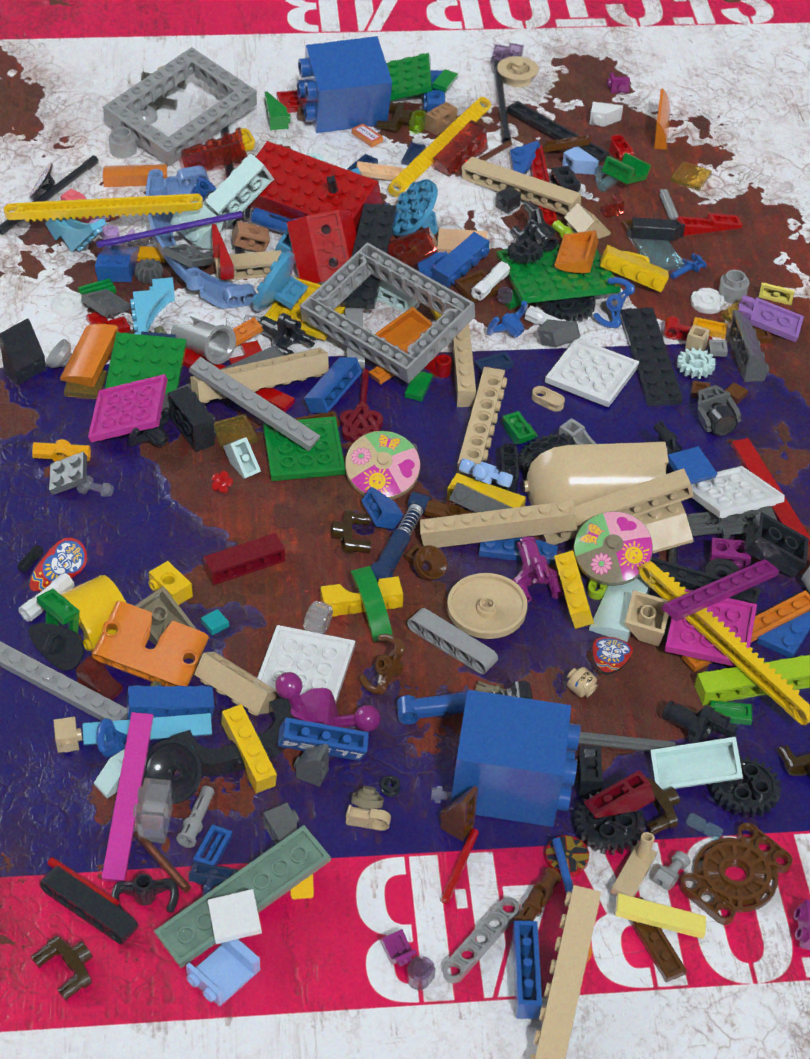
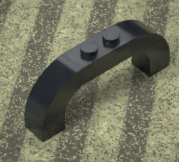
M284 698L269 702V713L274 725L267 732L257 735L269 759L279 755L286 749L278 747L280 725L285 718L295 719L291 715L289 700ZM191 730L170 737V739L185 741L197 750L202 760L204 776H221L245 769L244 761L235 743L220 749H208L196 742Z

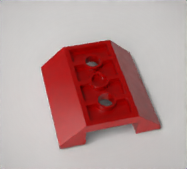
M336 210L308 215L286 223L292 251L295 254L294 260L299 279L316 284L326 282L352 257L357 235L351 210ZM322 226L329 228V234L322 233ZM329 259H335L337 266L331 267Z

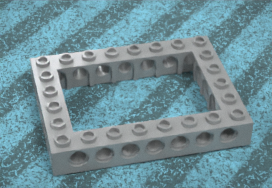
M191 47L104 105V121L114 128H129L131 133L135 134L138 145L170 166L256 106L257 90ZM193 73H195L197 79L207 83V86H211L219 94L226 96L169 137L135 114L140 109H144L149 103L154 102L162 94H166L171 88L176 87L184 79L187 80Z
M366 243L300 305L302 320L407 383L475 318L474 302L369 243ZM371 274L442 315L436 322L432 323V326L425 333L420 334L421 337L416 342L408 346V354L400 350L397 345L394 346L387 342L385 338H380L373 334L370 329L367 330L361 327L358 322H353L346 318L344 314L341 315L334 311Z

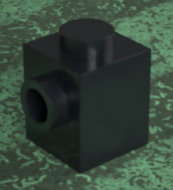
M511 186L496 193L495 207L506 214L520 206L521 193Z

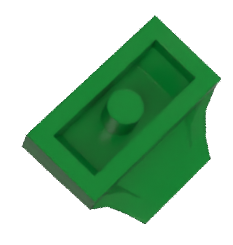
M519 411L503 416L502 422L505 431L514 444H521L538 437L532 426L526 422Z

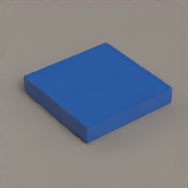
M699 446L668 454V462L673 470L677 471L684 468L691 484L716 478L718 474Z

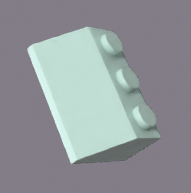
M203 202V207L199 210L182 211L181 214L176 211L170 224L176 225L219 215ZM224 221L214 223L217 225L219 232L222 228ZM212 224L179 231L193 244L204 249H213Z

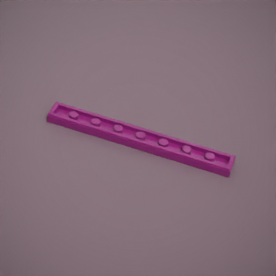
M764 559L664 603L662 610L675 621H678L777 576L779 570Z

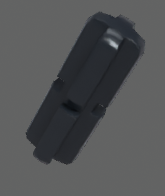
M34 545L17 564V569L25 573L34 564L33 562L43 554L42 546Z

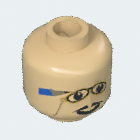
M581 667L578 670L574 668L567 675L569 679L567 687L580 698L584 696L588 698L598 687L596 684L597 678L585 667Z

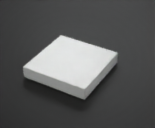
M253 889L208 900L216 944L262 933Z

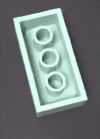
M250 154L237 169L231 172V175L225 181L220 183L219 187L208 196L205 202L218 215L238 211L243 212L274 178L267 168ZM235 219L224 222L229 226Z

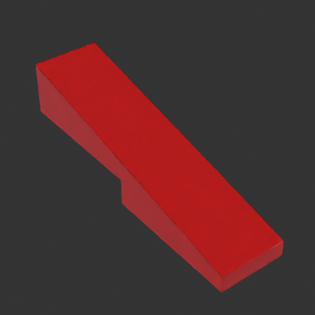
M709 213L707 218L682 216L677 218L678 222L685 224L683 236L740 229L743 226L737 215Z
M212 224L213 258H220L221 279H234L233 262L217 225Z

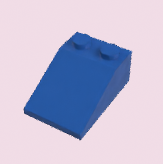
M106 246L98 254L95 264L98 281L110 278L111 282H131L140 247Z

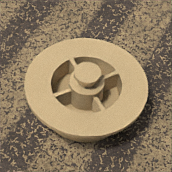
M519 56L505 58L498 63L497 67L498 72L503 76V82L508 86L516 88L528 86L532 82V78L539 71L538 65L533 60Z

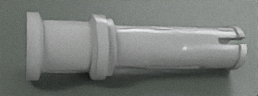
M209 786L201 788L190 816L183 822L182 832L177 835L176 840L180 845L187 848L195 846V838L203 828V817L215 793L213 788Z

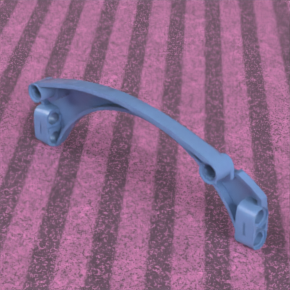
M203 166L182 168L177 171L176 176H169L163 179V172L161 170L153 169L148 173L146 196L190 194L195 184L198 183L197 178L199 176L208 181L209 177ZM164 212L161 215L149 213L147 218L150 230L172 226L170 222L174 214L171 212L168 215ZM173 232L153 236L161 254L164 247L177 245ZM162 254L171 268L187 284V288L190 290H200V296L219 308H237L254 304L251 300L256 291L252 284L240 285L211 276L197 267L190 268Z

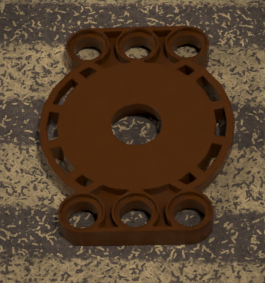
M743 823L738 828L737 838H721L710 842L701 849L694 862L693 873H686L682 876L679 888L686 897L717 923L729 925L734 920L735 912H751L769 903L778 886V873L789 871L792 864V856L755 825ZM750 831L753 837L747 838L741 832ZM765 844L770 848V850L766 852L762 851L759 848V845ZM783 858L788 864L780 865L776 862V859ZM701 860L703 862L702 867L697 869L698 862ZM730 867H738L745 872L746 879L744 881L731 880L726 876L725 871ZM771 880H774V887H773V889H772V887L770 886ZM692 881L696 884V887L688 888L684 882ZM765 894L768 895L766 899L760 901V899L763 898ZM709 895L713 898V902H704L701 897ZM725 909L730 912L731 916L722 917L718 911Z

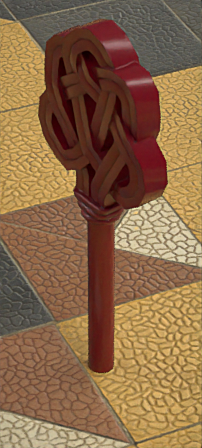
M368 369L362 370L360 402L355 410H346L340 415L342 438L350 441L352 444L363 435L379 431L383 426L382 414L369 410L367 404Z

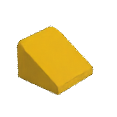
M313 874L290 890L292 899L312 898L314 896Z

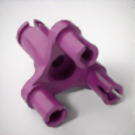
M527 536L521 538L520 542H517V548L523 562L522 571L512 581L518 584L524 591L527 603L532 599L527 586L534 584H547L553 598L562 597L564 591L560 583L559 572L548 567L546 557L540 554L534 537Z

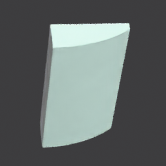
M641 576L624 585L608 586L593 619L594 624L590 625L589 630L627 642L631 631L624 623L632 592L635 590L648 594L651 587Z
M736 737L651 750L655 782L662 790L670 786L678 789L743 779Z

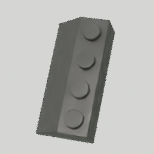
M733 310L728 338L744 382L765 381L766 374L769 372V365L765 362L764 352L760 349V341L756 338V330L753 329L751 322L738 310Z

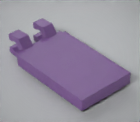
M745 295L742 296L738 305V311L743 313L742 315L753 326L793 342L797 341L804 316L757 297L754 299Z

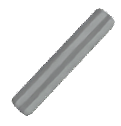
M661 189L659 195L669 219L677 220L679 215L668 190Z

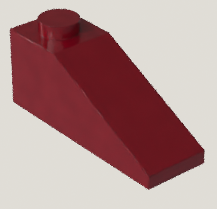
M638 770L584 801V805L595 818L637 811L655 801L651 783Z

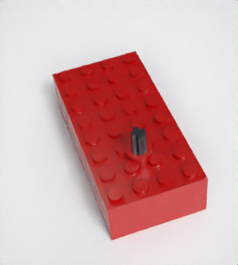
M267 141L256 155V158L267 168L274 180L247 208H253L254 210L257 207L292 220L330 211L351 210L357 235L364 203L381 204L382 198L379 181ZM322 226V233L329 234V228Z

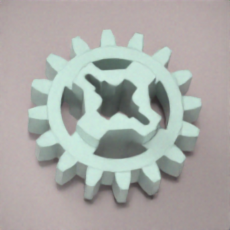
M692 348L691 351L685 349V352L681 351L680 355H678L677 368H680V372H685V376L691 375V378L697 376L700 379L701 376L707 378L708 374L712 375L716 363L715 359L712 358L713 355L707 354V350L703 352L701 348L698 350Z

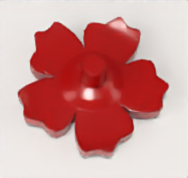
M227 471L214 474L211 478L214 481L212 482V489L215 492L219 490V492L225 494L228 492V487L234 484L233 478H229L230 475Z

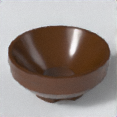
M426 545L416 552L413 561L414 567L422 578L437 580L446 573L447 559L439 548ZM422 561L429 564V571H425L422 568Z

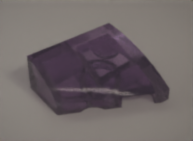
M510 43L509 46L495 44L490 64L495 60L501 61L508 57H522L524 45Z

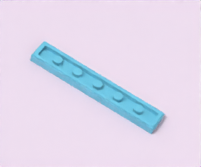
M211 713L156 717L153 720L150 740L170 739L171 736L191 730L194 737L212 735ZM130 720L113 721L116 730L128 735ZM100 722L83 723L84 746L97 745L96 733Z

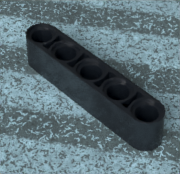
M55 866L39 882V886L48 896L118 944H124L139 927L132 916L58 866Z

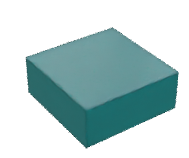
M218 609L201 618V623L211 635L229 627V621Z

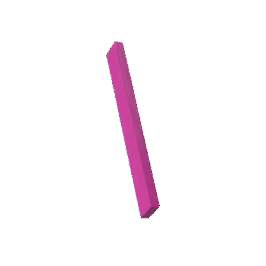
M131 713L102 873L103 881L120 882L126 880L154 720L153 714Z

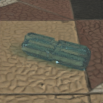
M691 813L687 818L686 824L700 832L703 830L705 835L715 840L721 838L723 834L722 828L710 822L706 823L705 819L694 813Z

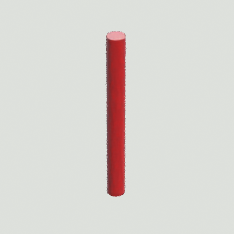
M472 828L441 897L440 901L443 904H449L478 837L479 831Z
M55 858L49 859L48 865L50 867L58 866L114 905H119V900Z

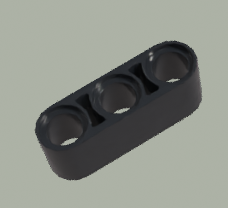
M505 443L501 446L500 472L513 475V480L510 487L501 485V488L515 493L518 489L519 481L518 449L512 443Z

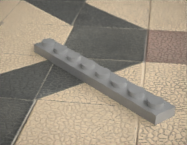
M202 357L190 367L189 372L306 450L310 451L319 441L320 435Z
M0 641V666L99 720L104 718L111 719L112 721L127 719V708Z

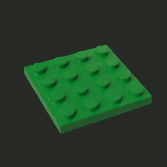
M421 53L417 56L405 57L404 59L392 60L386 63L392 79L390 101L432 91L431 58L429 53Z
M116 332L105 389L164 374L168 379L165 394L178 389L187 340Z
M336 416L297 420L320 435L319 441L310 451L267 423H263L271 481L345 475V464Z

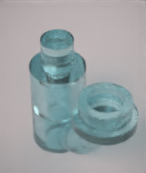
M601 165L595 168V181L598 189L601 192H605L617 183V179L610 175L601 179L605 175L602 172L603 166Z

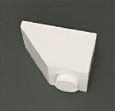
M593 102L589 125L607 126L620 121L623 105Z

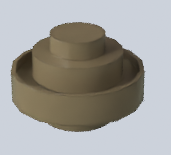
M363 786V789H359L358 792L352 794L351 802L357 805L358 808L371 810V808H382L384 798L379 795L376 788Z

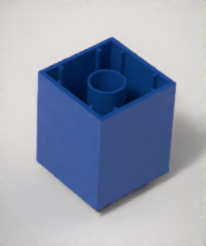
M378 36L308 44L305 46V58L298 59V70L303 80H297V93L299 99L306 98L307 103L303 104L305 121H313L316 133L352 129L361 124H365L368 127L377 126L378 120L388 121L392 79Z
M467 690L451 804L469 789L476 786L478 788L476 815L553 827L556 811H568L571 788L574 786L577 759H575V750L577 751L581 725L570 723L571 705Z

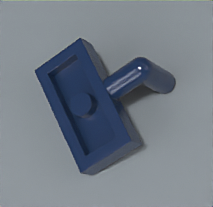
M195 862L189 873V882L204 885V896L213 889V886L220 885L237 873L238 869Z

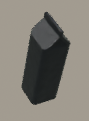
M633 217L631 238L675 241L678 238H683L685 224L670 219Z

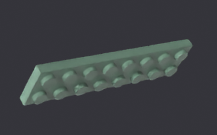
M303 825L154 931L155 935L178 966L182 968L216 943L208 904L209 899L253 889L259 913L330 862L331 857Z

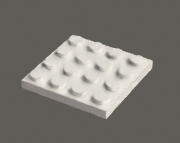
M576 339L548 373L545 382L609 407L636 371L639 361L585 340Z
M743 466L719 471L716 478L691 484L694 494L692 498L719 518H726L733 514H742L749 510H758L766 506H774L784 502L785 496Z
M277 625L258 679L275 689L276 680L282 673L293 672L302 680L303 688L300 695L310 689L327 688L331 690L335 703H337L355 648V641Z

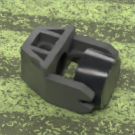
M717 385L699 390L698 418L706 432L713 431L718 436L727 435L735 430L738 422H741V414L732 397H730V392L724 391Z

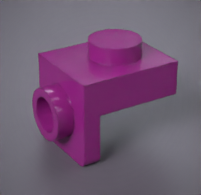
M610 73V78H607V87L610 88L611 93H629L630 77H615L614 73Z
M403 929L380 939L391 965L398 962L402 966L413 961L411 956L417 952L415 949H411Z

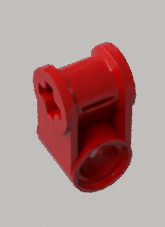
M613 135L611 137L609 152L615 159L622 161L625 153L634 156L632 147L629 146L623 136Z

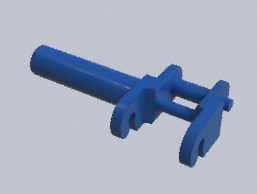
M693 253L691 258L694 262L683 259V267L672 272L670 277L675 279L689 270L699 272L700 268H706L707 264L702 260L701 256L698 254L695 256Z

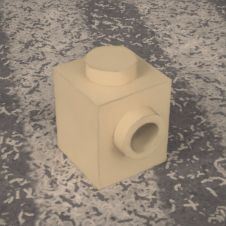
M693 325L688 333L685 349L691 351L692 348H695V350L701 348V351L704 352L707 347L710 330Z
M75 717L55 719L54 730L58 753L79 750L78 741H82L81 728L76 726Z

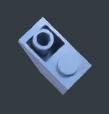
M574 147L564 152L562 166H570L574 173L595 175L597 174L599 160L581 148Z

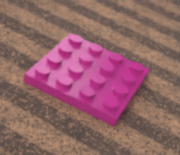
M166 375L99 390L88 435L90 442L129 434L134 428H138L141 431L158 427L168 381Z
M727 598L707 607V612H713L712 617H718V622H724V627H729V632H735V637H741V643L746 642V647L750 648L757 604ZM673 618L671 619L665 652L737 667L685 618L675 621Z

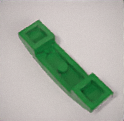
M371 567L351 570L356 590L358 589L368 619V627L373 642L379 641L378 636L380 634L393 635L386 606Z

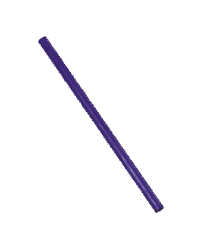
M242 211L96 241L98 248L238 219L242 218L243 214Z

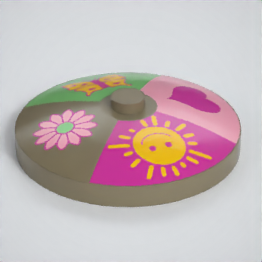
M611 511L593 516L582 525L575 538L574 553L579 568L588 578L599 584L618 586L630 583L640 577L639 566L648 561L651 562L653 543L650 532L639 519L624 512Z

